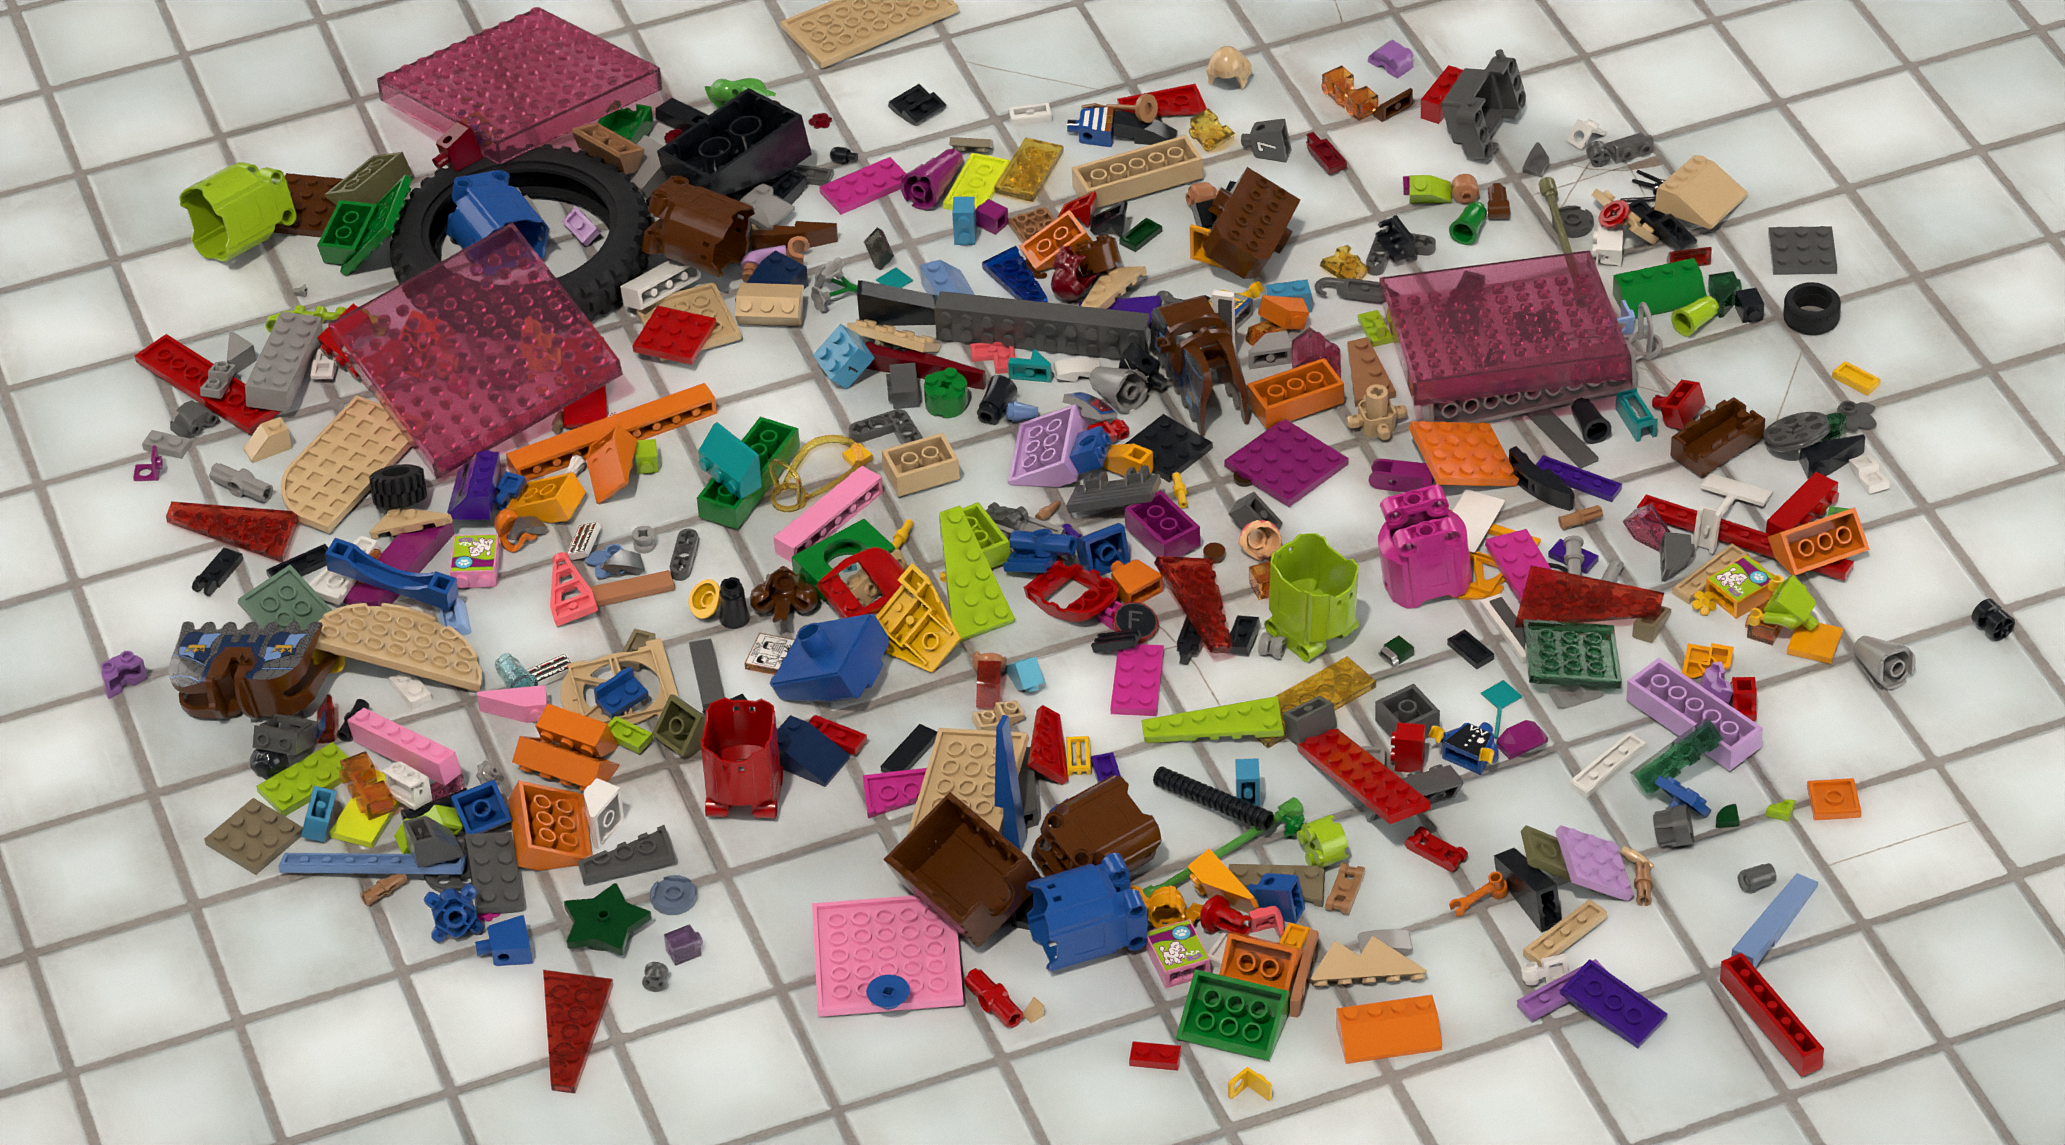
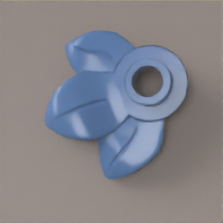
M619 544L608 545L605 551L591 553L585 559V563L596 566L595 576L597 578H608L613 573L602 570L600 566L620 549H624ZM621 569L618 574H623L625 570Z

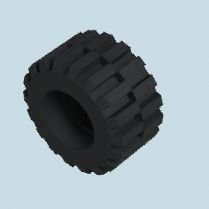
M411 464L392 465L381 468L369 476L372 500L375 506L403 508L417 504L427 497L424 469L420 466Z

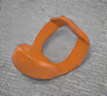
M506 508L496 515L494 526L502 547L509 552H515L523 546L525 540H535L537 534L526 532L521 535L516 545L509 542L507 535L519 517L515 511Z

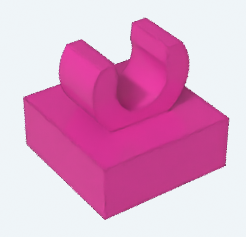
M1115 600L1098 614V621L1115 631L1112 621L1115 611L1122 604Z

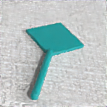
M895 267L877 278L876 281L883 285L902 288L913 282V279Z
M1504 680L1481 692V695L1497 708L1494 731L1495 739H1498L1502 709L1522 698V695Z

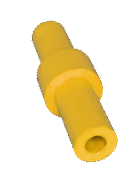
M1175 472L1172 474L1174 496L1177 497L1179 507L1186 508L1188 506L1186 486L1182 483L1181 474Z
M907 519L901 529H898L894 534L892 544L895 546V549H899L901 544H904L908 539V533L914 525L911 519Z

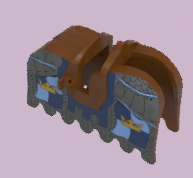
M1204 295L1185 299L1181 303H1171L1153 308L1151 314V352L1153 355L1157 354L1160 367L1165 368L1168 381H1173L1175 393L1181 395L1183 407L1189 409L1192 422L1196 421L1199 434L1205 436L1206 402L1213 387L1210 368L1212 370L1216 369L1219 382H1224L1227 395H1232L1235 409H1240L1244 424H1248L1247 388L1240 361L1232 342L1231 328L1227 327L1226 320L1222 321L1219 314L1214 312ZM1189 332L1193 333V335L1176 345V336Z
M183 622L168 671L173 687L179 691L181 708L195 717L228 719L231 716L240 714L241 711L249 718H260V716L274 717L275 714L289 716L305 709L316 698L325 678L336 662L335 657H325L319 664H314L312 659L323 624L321 622H312L306 629L301 630L298 622H291L285 629L280 630L277 622H270L263 629L259 630L256 622H249L242 629L238 630L235 622H227L221 629L217 630L214 622H206L200 629H195L193 622Z

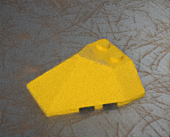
M911 563L898 579L902 585L876 615V618L889 638V645L885 653L933 673L962 638L929 577L914 563Z

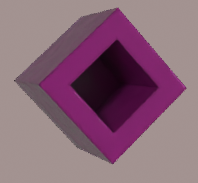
M987 199L975 209L976 226L994 235L1008 225V208L990 199Z

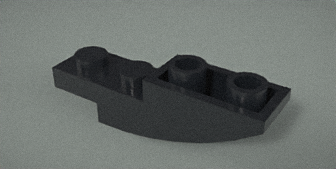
M1517 446L1509 449V461L1514 469V475L1519 478L1517 485L1530 495L1549 505L1568 511L1573 510L1574 492L1561 481L1557 474H1554L1550 468L1541 471L1540 467L1535 465L1528 455Z

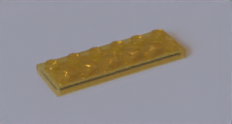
M1346 656L1276 695L1279 701L1284 736L1260 737L1256 739L1268 749L1287 738L1283 717L1284 712L1318 696H1322L1334 703V710H1337L1376 688V681L1351 658Z

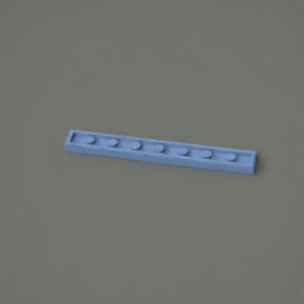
M284 853L278 866L280 873L462 874L467 864V856L463 854V857L456 858L453 861H443L429 867L418 868L411 854Z

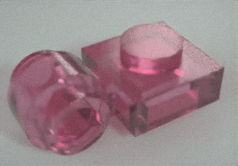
M462 773L447 785H442L438 782L430 784L432 801L450 795L451 792L455 793L462 790L464 787Z

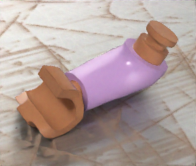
M796 236L789 240L788 248L782 245L747 253L740 262V269L743 272L742 280L747 282L760 262L775 250L803 264L804 254L800 253L808 250L810 243H808L805 237Z

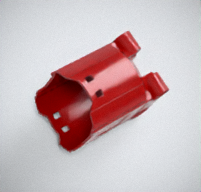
M724 697L710 703L706 709V722L703 737L700 740L706 790V817H728L731 805H751V812L755 818L776 819L783 783V767L780 766L774 706L762 698L751 701L731 700ZM739 706V710L734 711V707ZM750 707H755V711H750ZM739 767H744V771H739Z

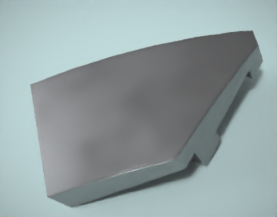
M1536 142L1530 151L1522 170L1523 173L1543 178L1550 160L1539 142Z
M536 516L519 517L516 519L507 539L519 541L521 535L526 532L545 534L547 526Z
M622 549L600 566L602 570L617 574L621 569L636 575H640L644 571L641 554Z

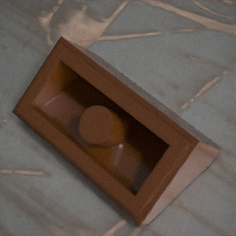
M1409 88L1381 104L1373 113V116L1383 122L1412 106L1413 89Z

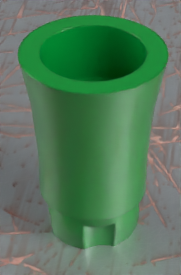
M1478 201L1470 203L1465 207L1461 215L1451 223L1449 233L1455 242L1463 245H1470L1475 242L1478 231L1487 214L1484 204Z

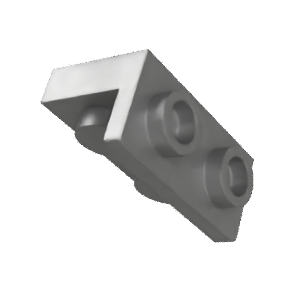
M1640 132L1605 143L1611 155V159L1615 164L1653 153L1654 138L1652 135L1644 136Z

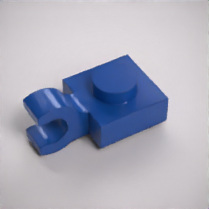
M505 472L496 487L499 494L494 502L499 504L498 510L506 509L511 497L517 499L527 483L524 476Z

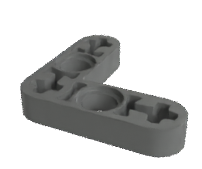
M1411 233L1415 239V254L1429 256L1435 253V238ZM1376 237L1366 259V272L1372 276L1383 274L1390 258ZM1377 251H1384L1385 253H1383V254H1378V253H1376V252H1377Z
M902 409L892 410L857 421L849 426V438L855 443L865 442L893 432L901 445L923 438L908 413ZM877 424H882V425H884L883 427H880V428H875V427H873L874 425H877ZM904 431H911V432H912L911 434H907V435H906V434H902V432H904Z

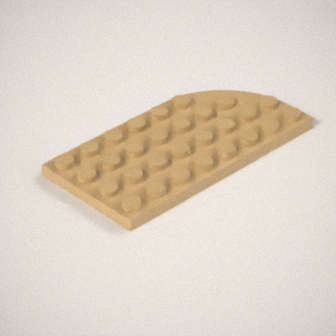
M356 395L285 470L281 480V493L287 511L299 522L330 533L370 491L369 476L381 468L394 465L428 429V422Z

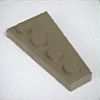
M1229 864V870L1246 888L1250 883L1258 885L1266 873L1298 875L1303 899L1314 902V906H1323L1324 867Z

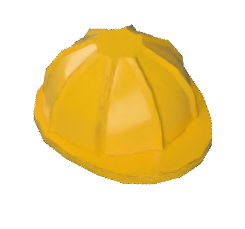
M711 579L702 580L691 590L688 605L697 618L705 619L710 617L720 606L721 589L718 583Z

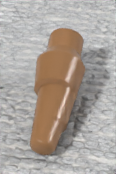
M1056 500L1049 506L1041 508L1035 515V518L1042 521L1048 519L1058 509L1060 501Z

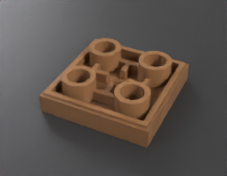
M1043 207L1008 219V225L1021 243H1024L1055 219L1049 210Z

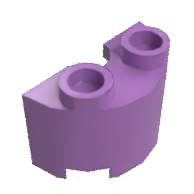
M1394 40L1388 41L1369 55L1367 61L1376 67L1383 65L1387 73L1397 79L1414 67L1412 51Z
M124 651L120 655L112 657L101 664V676L108 699L122 693L124 685L131 684L135 686L147 679L143 659L134 655L132 651Z
M1714 662L1711 667L1705 669L1700 686L1729 704L1733 690L1729 681L1723 679L1726 672L1722 662Z

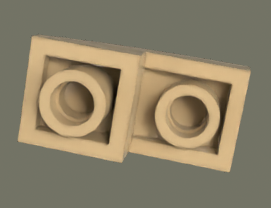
M1017 700L997 702L995 703L994 710L973 712L971 719L977 730L996 731L1002 715L1009 716L1011 726L1024 719L1025 714Z

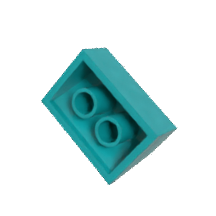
M718 422L714 423L698 450L699 466L704 472L709 473L716 482L724 485L730 493L743 499L762 487L759 454Z

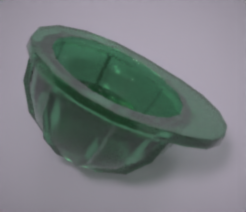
M1843 413L1828 414L1826 416L1830 425V431L1821 439L1822 441L1839 439L1846 430V415Z

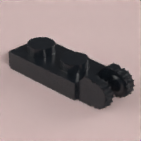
M223 547L204 571L194 579L192 590L199 592L204 587L203 593L211 596L243 561L242 553Z

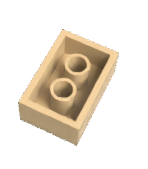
M944 433L881 450L883 471L898 497L960 479L959 460Z

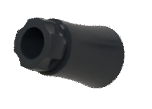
M994 375L990 378L985 395L977 410L978 419L981 422L993 424L1000 417L1007 403L1017 393V387L1012 380L1002 375Z
M1583 397L1576 399L1571 406V411L1580 427L1583 439L1589 444L1604 441L1611 433L1610 422L1601 415L1589 399H1584Z
M736 577L724 579L720 584L719 621L724 627L729 629L744 627L750 621V613L747 608L742 583Z

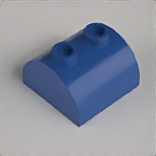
M1116 523L1077 538L1078 546L1076 551L1084 570L1091 571L1094 569L1099 571L1100 576L1112 572L1111 565L1115 561L1119 560L1124 565L1130 562L1125 526L1121 523Z

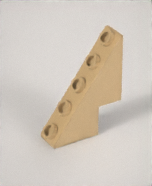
M1372 936L1360 956L1335 940L1309 981L1313 983L1314 987L1328 986V982L1337 981L1338 985H1350L1352 980L1361 979L1364 984L1375 983L1376 978H1386V982L1401 981L1400 977L1410 976V980L1425 979L1424 975L1427 970Z

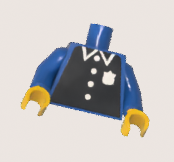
M1483 722L1479 727L1470 723H1464L1461 727L1445 732L1439 726L1431 727L1428 737L1434 738L1437 743H1442V759L1479 775L1482 774L1487 763L1492 764L1498 761V746L1494 743L1493 727L1489 723Z

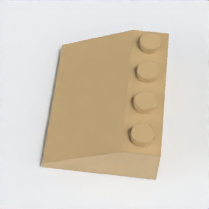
M1694 155L1657 188L1654 210L1665 214L1671 213L1674 217L1711 230L1747 197L1748 192L1714 161L1706 159L1701 155Z

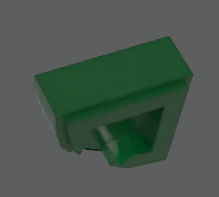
M1736 804L1727 805L1718 812L1716 828L1739 826L1740 820Z

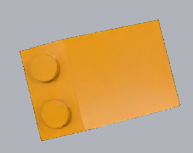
M574 472L527 482L517 499L512 498L506 508L515 511L519 517L536 516L544 522H566L572 518L573 512L581 503V499L586 491Z
M1209 848L1187 866L1191 873L1188 877L1194 884L1195 890L1201 896L1205 894L1210 899L1215 895H1221L1230 902L1231 908L1248 914L1249 911L1259 908L1254 896Z

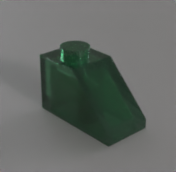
M1734 271L1709 274L1708 292L1719 304L1717 313L1719 318H1723L1735 305L1736 291L1742 290L1741 280L1736 278Z

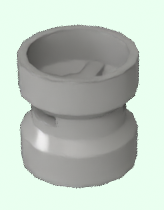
M1263 632L1259 640L1258 654H1271L1274 658L1282 659L1287 646V638L1282 636L1273 637L1272 634Z

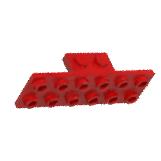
M604 337L562 340L565 428L581 427L607 417L606 384H610L609 371H605L609 370L608 357H605Z

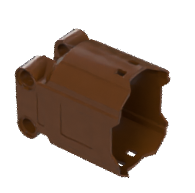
M672 176L651 192L648 210L654 217L660 219L653 222L644 231L641 248L643 252L652 255L664 254L666 258L716 277H722V269L730 263H739L745 256L750 244L746 235L749 218L755 214L753 206L703 187L690 185L688 179L682 176ZM738 214L744 216V219L739 218ZM736 227L741 228V232L736 231Z
M1112 775L1058 804L1054 811L1046 814L1040 828L1042 835L1036 839L1031 851L1032 859L1045 877L1087 864H1102L1104 857L1111 853L1121 854L1129 872L1154 859L1156 849L1162 842L1159 825L1152 815L1142 813L1128 795L1129 784L1123 777Z

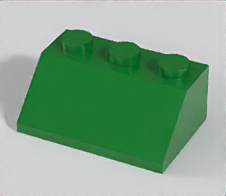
M339 200L317 244L323 262L343 264L357 252L378 209L377 204Z

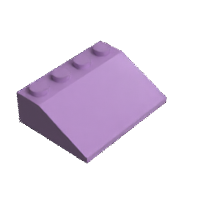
M1076 404L1020 423L1008 478L1009 485L1060 487L1077 481L1079 473L1070 459V454L1078 433L1087 430L1088 421L1085 417L1081 416V411Z

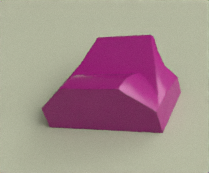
M1524 720L1507 728L1497 739L1496 745L1511 760L1547 743L1548 737L1534 721Z

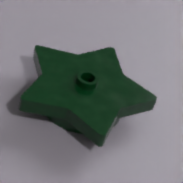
M617 883L612 884L594 898L564 901L565 910L573 922L567 938L568 949L588 947L597 951H611L618 955H623L626 943L631 938L633 931L652 919L651 911L625 901Z

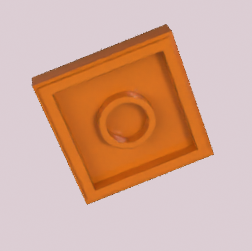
M1854 778L1807 781V790L1814 821L1861 818V807Z

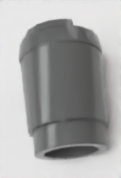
M1770 863L1740 871L1737 877L1739 886L1744 892H1752L1769 885L1771 882L1776 881L1777 878L1776 871Z

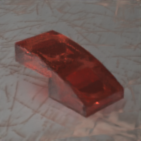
M978 660L976 707L994 708L995 703L1000 702L1001 661Z

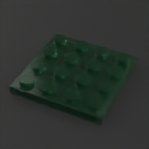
M1523 619L1522 629L1529 683L1621 689L1622 678L1614 625Z

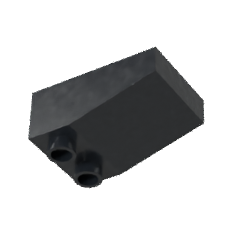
M750 88L657 150L662 171L671 176L685 177L690 185L700 186L721 195H727L782 176L789 170L795 171L800 162L812 155L802 115Z

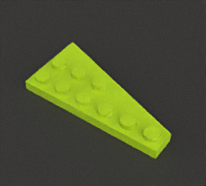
M958 505L940 512L939 522L943 543L950 618L962 638L959 642L1014 623L1015 617L961 506Z

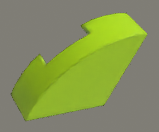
M1785 799L1780 803H1772L1766 809V816L1788 822L1794 810L1796 800Z

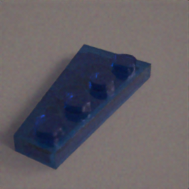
M1017 246L1011 247L982 262V269L1015 299L1048 303L1045 292L1038 281L1034 279L1031 269H1028L1026 261L1019 254Z

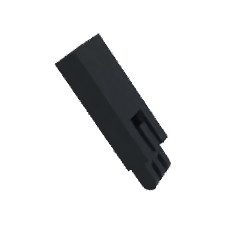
M670 98L655 108L656 120L675 129H681L682 132H685L708 116V114L674 98Z

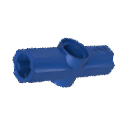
M1039 529L1034 532L1014 530L1009 540L1010 548H1013L1014 551L1035 552L1037 557H1048L1053 554L1073 556L1078 546L1077 538H1074L1073 535L1052 534L1050 529Z

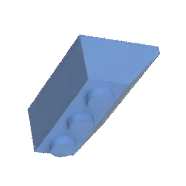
M942 260L920 265L921 284L926 293L936 296V301L940 291L975 295L963 273L958 268Z

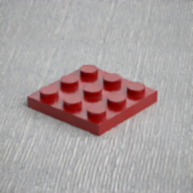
M657 305L632 345L633 352L692 365L716 327V318Z

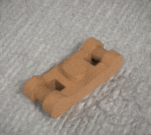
M1343 862L1340 864L1333 888L1326 900L1325 910L1333 911L1335 909L1340 910L1342 914H1350L1365 875V867H1350L1348 863Z

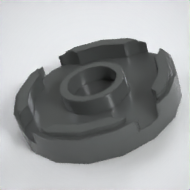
M1576 205L1559 208L1568 238H1579L1592 231L1594 218L1589 210H1582L1580 206ZM1552 216V228L1557 233L1556 226Z

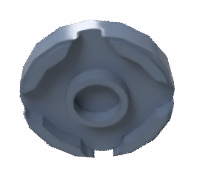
M680 875L666 876L664 880L653 884L650 890V901L653 908L662 914L679 915L694 907L697 901V888L687 877Z

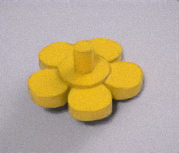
M1699 590L1694 593L1696 600L1692 601V607L1695 610L1700 608L1699 612L1702 616H1707L1710 611L1716 609V603L1710 601L1713 599L1711 592L1706 591L1703 593Z

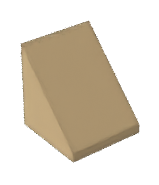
M1033 997L1023 1013V1017L1031 1024L1045 1015L1044 1005L1035 997Z

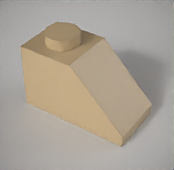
M281 417L260 424L243 447L244 452L250 461L255 463L292 449L289 429Z

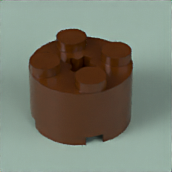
M1103 234L1097 236L1096 241L1089 242L1084 240L1076 243V255H1086V258L1079 265L1082 275H1087V270H1093V273H1098L1116 267L1115 262L1122 263L1114 237Z

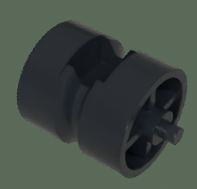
M1988 598L1981 601L1975 607L1971 618L1975 624L1985 630V633L1991 639L2000 641L2012 632L2015 626V619L2005 610H2002V607L1995 600Z

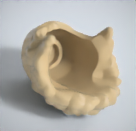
M1220 47L1211 56L1207 66L1208 83L1212 85L1216 77L1223 79L1237 77L1240 89L1243 90L1248 82V76L1252 72V65L1235 47Z

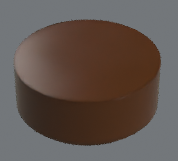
M1209 543L1203 548V558L1205 561L1216 564L1225 559V547L1222 544Z

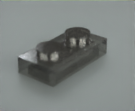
M877 227L864 240V244L875 268L882 270L891 261L894 254L883 230Z

